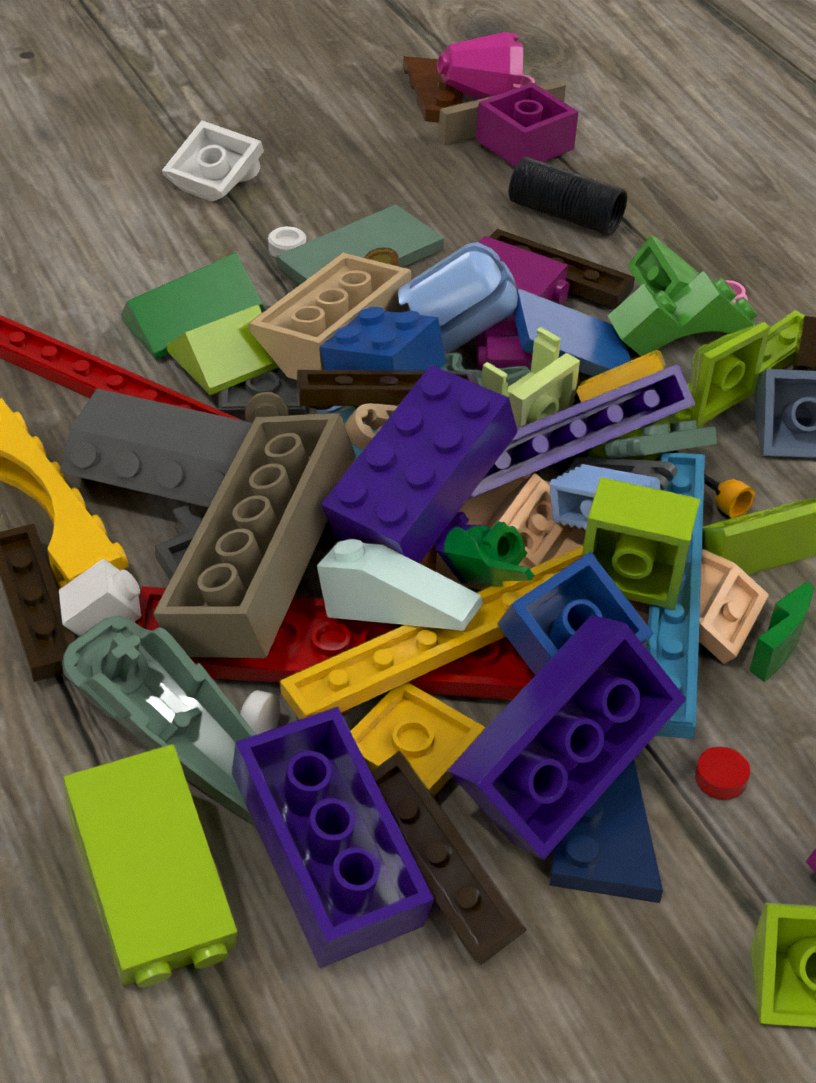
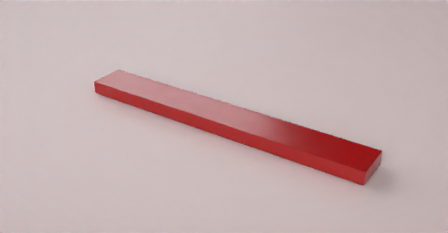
M0 315L1 359L83 396L91 398L96 389H102L241 420Z

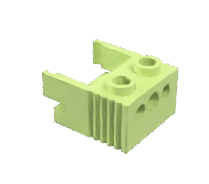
M542 327L536 330L537 337L534 340L531 372L508 387L506 382L507 373L488 362L483 365L481 386L509 397L517 429L574 406L580 360L568 353L559 357L561 338Z

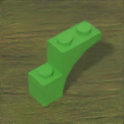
M702 271L672 299L662 290L656 294L647 285L642 284L608 315V318L621 340L639 355L643 356L658 350L676 339L691 334L710 331L733 333L757 325L754 318L758 316V313L744 297L737 301L735 299L737 294L722 277L715 281L705 271Z

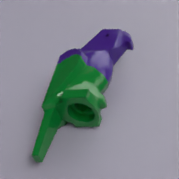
M458 512L435 543L436 552L461 584L503 587L502 581H531L535 576L529 568L518 566L528 553L525 550L524 541L515 526H507L505 522L497 521L491 529L484 525H466L469 518L464 512Z

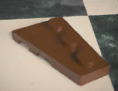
M403 56L404 72L409 75V84L411 89H415L417 94L416 101L425 121L439 123L440 109L463 103L464 93L444 83L441 74L438 73V59Z

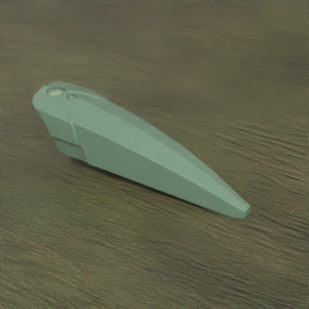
M114 616L103 619L69 644L62 660L64 675L106 717L115 718L150 750L174 744L185 778L223 806L255 825L232 776L235 742L256 734L200 663L195 664L172 635L161 627L153 631L146 630L131 619Z

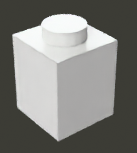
M103 558L59 590L62 624L78 636H82L105 618L121 616L135 622L141 618L138 597L140 588L137 581L128 571L118 570Z

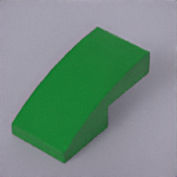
M807 581L775 603L768 631L758 637L749 671L763 682L768 680L785 664L799 642L814 586Z

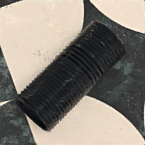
M524 157L517 163L509 182L508 195L512 203H518V205L547 213L562 220L565 219L574 224L577 223L607 235L616 231L624 216L627 205V192L624 188L615 187L614 185L601 182V180H594L585 175L582 176L581 174L529 157Z

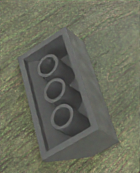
M96 389L70 427L60 473L209 507L253 423Z

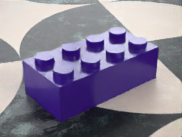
M430 365L321 503L334 535L342 540L357 539L362 543L384 545L420 564L518 433L509 397Z
M591 615L447 771L512 844L544 860L687 699L626 623Z
M338 707L235 742L232 776L319 968L424 927L434 898Z

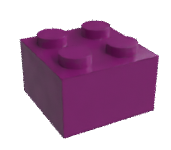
M531 82L479 102L476 140L511 163L514 167L524 157L544 162L574 150L579 112Z

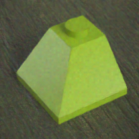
M762 322L724 335L696 350L692 359L693 367L689 382V390L695 402V405L690 406V421L696 420L698 426L755 394L770 330L768 324Z

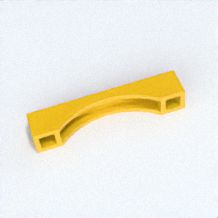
M0 398V481L18 488L33 498L48 513L54 524L53 535L48 546V555L57 589L60 590L103 558L120 571L128 569V560L122 546L118 542L111 543L99 516L96 514L91 516L80 491L76 487L70 489L66 483L64 473H60V465L56 461L50 462L41 440L37 436L31 437L28 433L22 415L18 411L13 413L4 400Z

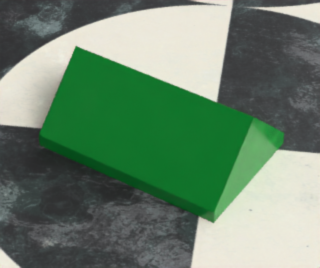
M236 252L128 300L123 308L121 317L127 327L157 360L169 354L167 351L168 343L187 331L255 305H259L261 311L264 310V307Z

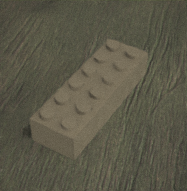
M340 413L255 418L153 613L159 626L172 635L189 657H267L328 521L321 503L351 467L356 458Z

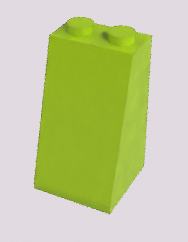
M174 744L63 776L68 821L122 986L135 982L140 988L153 986L172 976L171 970L194 963L195 968H205L225 960L229 956L228 951L235 949L237 929Z

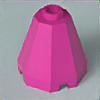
M508 32L450 44L444 53L441 52L439 54L437 71L441 74L444 83L477 100L499 95L512 90L514 84H521L524 47L522 43L516 42L519 39L516 33Z

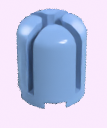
M479 242L464 245L401 286L398 291L400 306L408 302L411 311H417L420 315L438 317L444 354L453 352L512 315L518 301L517 287L507 265L500 261L499 255L492 248Z

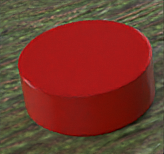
M712 747L700 755L695 771V780L699 788L707 795L722 800L733 799L745 791L750 776V765L741 753L732 748Z

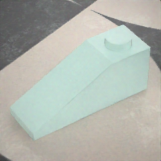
M357 539L339 541L317 565L327 617L464 631L483 604L480 594L380 544L362 543Z

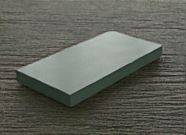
M395 204L277 255V267L299 285L342 253L403 268L444 249V237Z

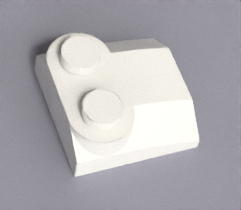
M201 120L163 168L162 173L180 190L212 202L223 198L238 182H245L254 178L260 170L258 158L264 150L260 140Z

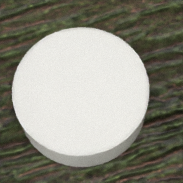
M280 227L273 230L268 236L269 252L276 258L277 255L306 243L305 233L295 227Z
M256 690L247 697L243 704L240 715L256 735L277 727L280 716V700L275 694Z

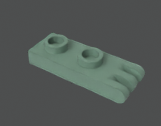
M696 420L670 423L671 432H669V424L642 427L643 436L608 441L605 445V452L609 458H620L717 444L715 426L697 429Z

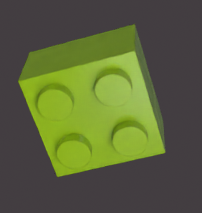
M600 477L588 516L582 557L591 551L627 599L675 610L700 499Z

